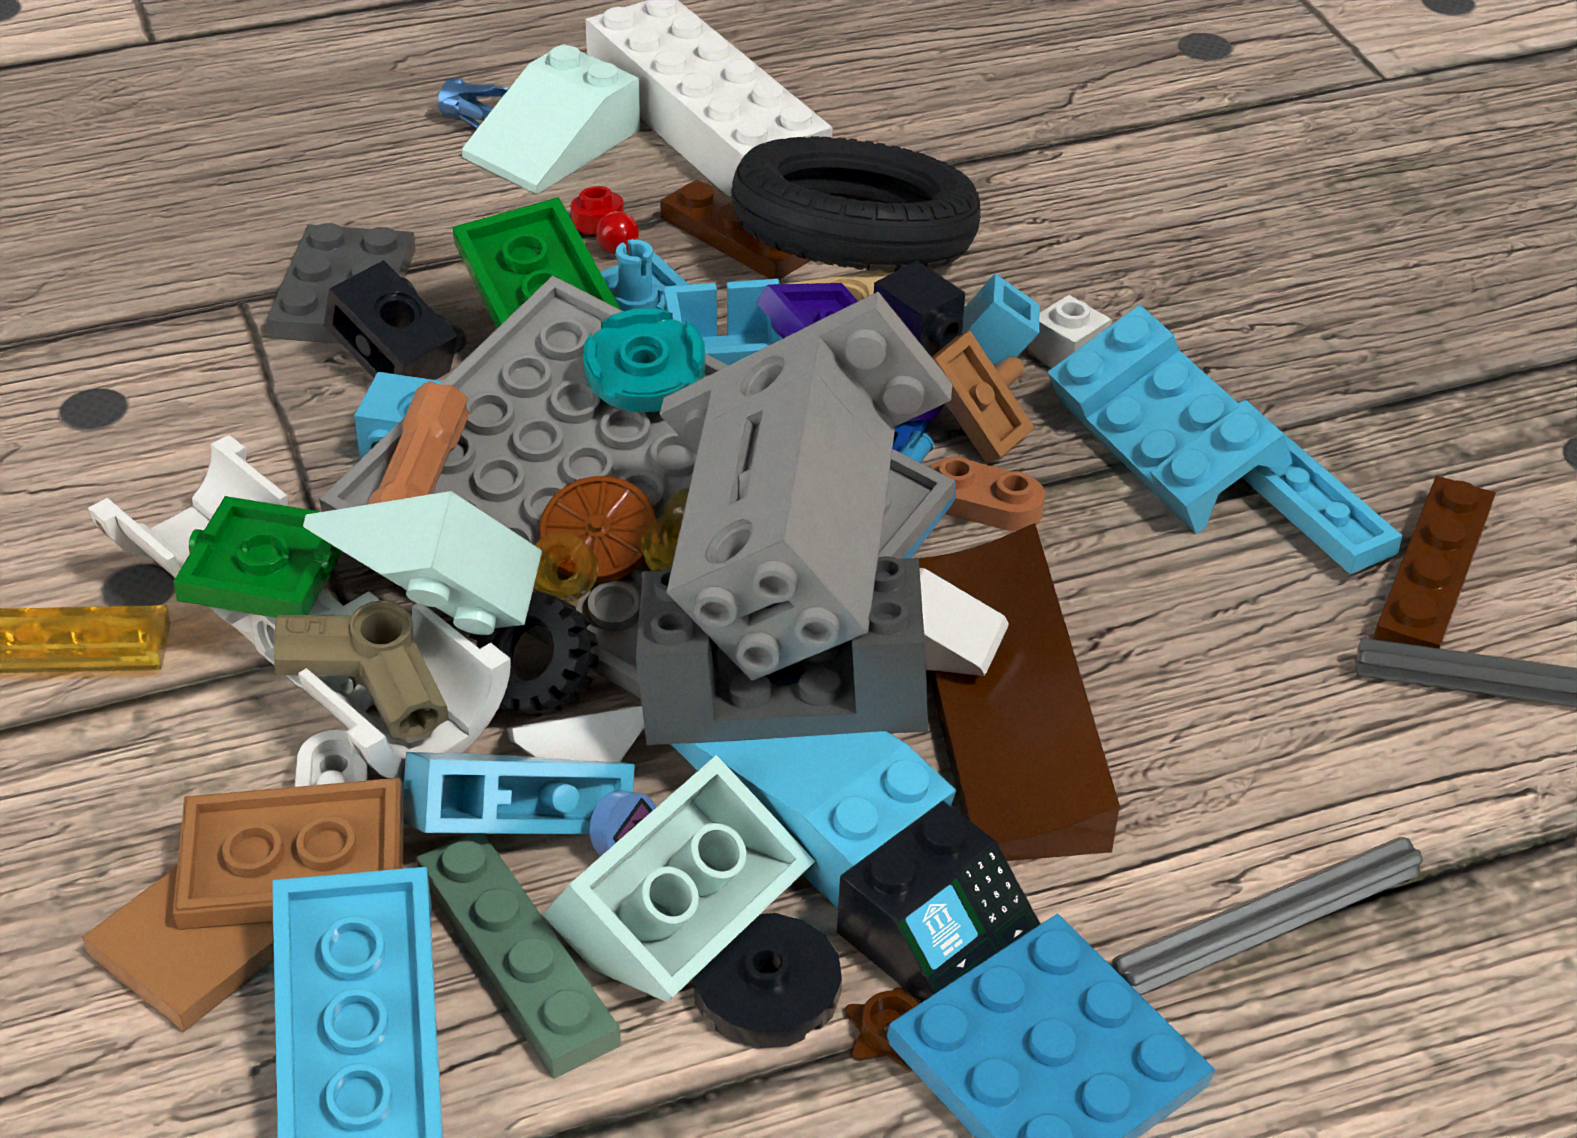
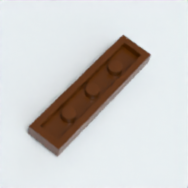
M1436 475L1377 623L1373 639L1441 648L1488 520L1496 492L1475 487L1465 481H1454Z

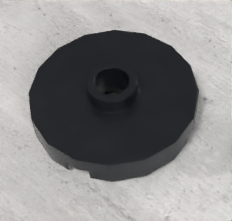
M778 913L759 914L693 977L695 1005L702 1016L704 1012L707 1018L715 1023V1030L730 1041L755 1048L787 1047L805 1039V1032L814 1029L820 1023L822 1028L833 1018L842 988L839 955L826 935L804 920ZM761 972H772V973H771V974H765V973H761Z

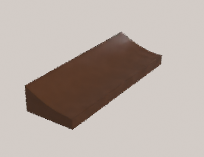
M1033 523L999 539L973 548L944 555L919 558V568L927 569L1001 613L1009 623L985 676L928 670L962 815L996 840L1007 861L1112 853L1120 804L1036 524Z

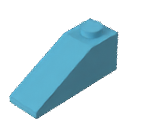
M406 752L403 823L425 833L590 834V821L593 811L605 795L617 790L633 792L635 764L471 753Z

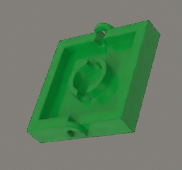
M224 496L204 530L194 529L189 539L190 554L173 581L177 601L274 618L278 617V615H309L327 579H330V573L334 566L337 565V560L342 550L303 527L306 514L319 513L321 511Z

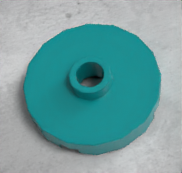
M658 308L630 309L613 314L602 321L601 329L593 337L590 333L584 342V376L592 392L607 404L631 412H656L661 410L665 397L705 377V343L694 325L687 320L686 326L682 322L674 320L673 313Z

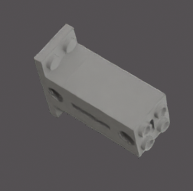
M879 292L663 399L660 416L697 455L667 594L709 635L751 681L868 633V618L873 598L895 426L951 401L953 383Z

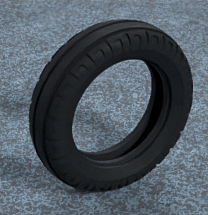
M811 136L810 138L790 137L761 143L749 150L741 159L735 171L731 189L735 216L744 230L755 239L770 245L776 250L796 255V257L802 259L808 258L809 261L813 262L819 261L831 266L836 264L838 267H852L858 270L865 268L868 271L883 270L884 272H893L915 261L920 262L929 269L947 265L960 258L969 249L977 234L981 215L979 195L974 184L955 167L936 160V158L926 156L919 152L915 153L906 148L886 146L884 143L879 142L875 144L873 141L867 140L866 142L857 141V139L852 138L846 140V138L842 137L834 139L825 136Z

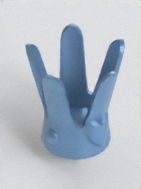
M451 77L445 81L440 92H437L439 96V110L443 116L453 117L456 120L463 119L478 129L481 124L474 119H486L493 110V107L478 101L477 97H503L509 88L489 84H469L462 79Z

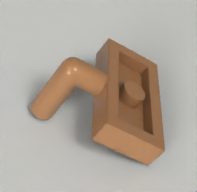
M970 330L954 338L931 357L953 383L951 401L946 403L986 464L1001 458L1035 428L1008 388L1023 374L1024 365L1019 358L1008 357L992 364Z

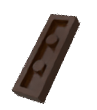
M698 179L660 200L662 219L768 279L780 280L810 262L808 258L802 259L796 257V255L784 253L755 239L738 222L733 209L732 198Z

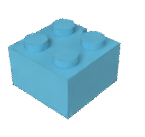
M778 279L727 282V335L717 336L716 283L664 286V310L673 313V319L682 322L685 326L686 320L694 325L705 343V353L727 365H731L783 339L774 331L771 326V319L756 303L768 284H779Z

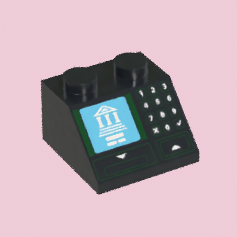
M944 801L938 803L840 875L837 933L921 1003L1041 925L996 840Z

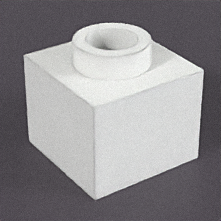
M1067 295L1040 312L1039 334L1028 345V354L1053 368L1111 326L1112 319L1089 307L1083 301Z

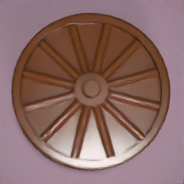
M592 476L566 485L550 499L542 513L539 531L544 553L549 562L559 572L571 579L584 583H607L631 574L647 560L656 542L657 522L650 500L634 484L612 476Z

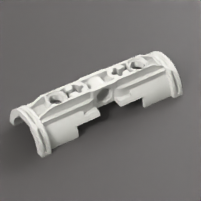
M227 435L211 443L209 469L202 485L192 497V507L152 528L147 527L144 523L135 522L109 498H105L88 507V510L95 525L120 548L134 555L152 557L176 578L190 554L189 539L194 529L204 530L224 496L288 506V495L246 462V448L232 436ZM322 589L309 615L352 616L359 607L369 602L381 600L368 591L343 606ZM418 603L412 605L413 639L448 709L447 721L440 724L430 737L407 743L401 738H390L381 717L372 716L365 712L374 702L368 689L360 685L355 678V688L353 689L350 676H315L307 668L299 672L298 675H286L349 728L346 734L354 752L379 774L389 779L401 778V780H404L406 752L463 753L481 735L495 715L504 697L510 676L511 659L496 646L489 643L479 649L427 606ZM209 607L224 621L235 627L255 645L256 650L275 666L276 618Z

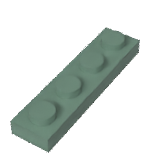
M484 833L468 834L416 857L418 867H427L430 893L553 1079L621 1046L619 1025Z

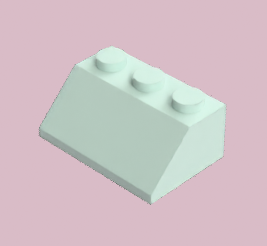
M716 755L574 879L544 912L543 916L592 970L668 1002L805 872L815 860Z

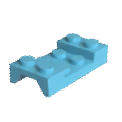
M1140 304L1047 372L1058 400L1195 534L1206 528L1219 493L1254 467L1261 465L1284 470L1293 463L1285 434L1247 400L1241 405L1236 402L1179 350L1175 336Z

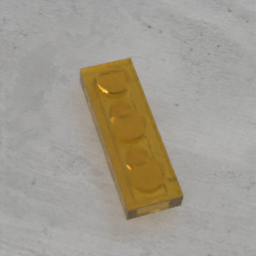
M167 605L0 608V673L162 670L171 626Z

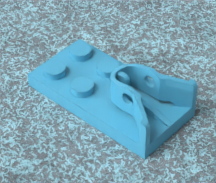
M427 867L272 880L278 1138H443L431 932L432 905Z

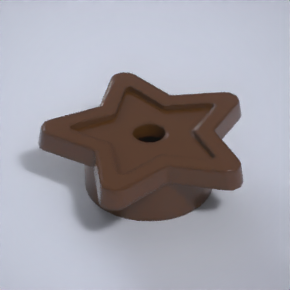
M896 987L892 991L877 993L868 999L865 1004H848L846 1006L847 1017L860 1032L852 1050L855 1060L864 1061L887 1056L905 1069L912 1070L889 1045L887 1032L884 1030L891 1022L919 1005L914 998L906 994L903 988Z

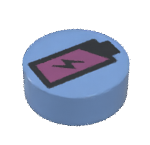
M623 790L613 791L605 795L596 805L590 821V838L595 851L602 856L656 808L654 802L646 795Z

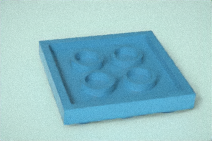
M1058 913L891 1022L887 1033L889 1045L975 1138H1139L1210 1085L1215 1072V1068Z

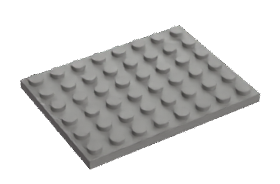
M552 276L440 383V385H453L468 397L466 406L470 414L457 446L449 452L433 494L448 491L454 492L541 549L542 553L533 592L538 590L556 596L577 607L576 610L584 614L591 624L587 629L596 634L598 645L591 647V653L599 656L597 668H588L641 698L636 664V646L643 571H661L673 565L697 455L660 416L661 410L656 412L627 411L607 404L592 392L584 376V342L590 333L593 337L601 329L602 321L613 314L623 311ZM705 353V377L729 366ZM404 418L319 499L322 512L368 504L372 493L379 489L401 438ZM892 449L878 557L890 556L902 559L952 499L955 480ZM612 476L634 484L648 497L656 516L657 538L647 560L631 574L607 583H584L563 575L549 562L540 539V520L547 503L563 487L586 477ZM534 626L526 631V633L554 648L552 634L548 628Z

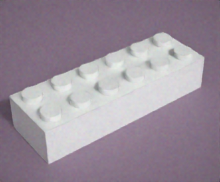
M646 0L627 7H613L606 10L603 14L586 19L587 54L603 62L611 63L618 69L639 78L640 118L729 197H731L732 181L737 166L743 156L755 146L767 141L790 137L810 138L811 136H825L832 138V126L679 0Z

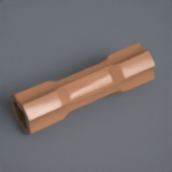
M432 381L426 382L417 388L402 423L403 433L380 487L372 493L368 504L433 494L449 452L457 446L470 412L466 406L468 397L453 385H440Z

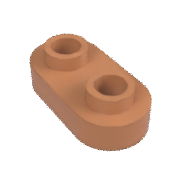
M949 457L929 467L955 480V501L946 511V515L1009 531H1017L1033 523L1037 525L1042 518L1045 499L1044 488L1037 480L1025 473L973 462L963 457Z

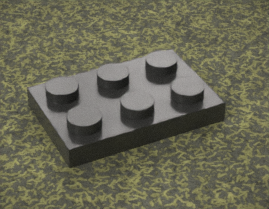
M332 223L308 224L266 319L269 338L341 344L324 327L329 288L383 260L400 277L406 278L416 250L414 232L394 231L387 227L366 229L340 227Z

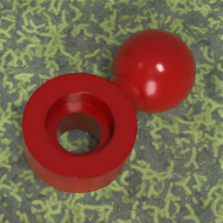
M593 186L582 190L580 195L572 200L570 204L571 216L577 231L596 235L598 243L605 251L616 254L617 246L623 242L628 252V240H638V225L632 216L624 212L623 198L619 194L611 192L609 188L604 186Z

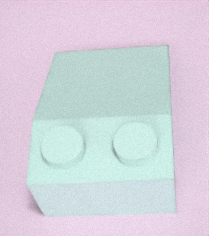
M565 44L554 47L550 52L528 64L463 146L462 158L535 194H539L640 131L639 78L618 69L611 63L603 62L585 54L576 47Z
M448 491L306 514L303 523L304 528L406 589V596L410 600L424 606L436 607L453 617V624L457 628L472 634L489 635L494 632L495 628L525 625L542 550L454 492Z

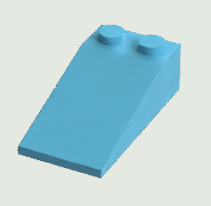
M782 679L773 684L786 686L798 683L799 680ZM887 731L671 744L697 771L717 755L815 860L802 875L837 909L840 875L941 801L951 806L956 793V789L910 746Z

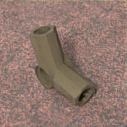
M381 600L369 602L359 607L352 616L278 615L276 617L274 657L276 675H298L299 672L307 668L315 676H354L360 685L368 689L390 738H401L407 743L430 737L440 724L447 721V705L413 639L411 615L404 607L395 602Z

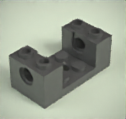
M890 556L878 557L872 605L868 618V633L753 681L667 594L672 567L661 571H643L636 664L647 745L743 741L887 731L890 734L928 732L925 637L919 558L898 559ZM782 679L799 680L798 683L786 686L773 684Z

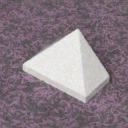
M642 705L507 728L509 742L532 757L620 762L644 728Z

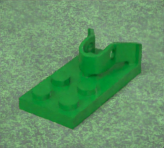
M559 197L452 227L454 244L496 328L505 322L552 276L621 310Z

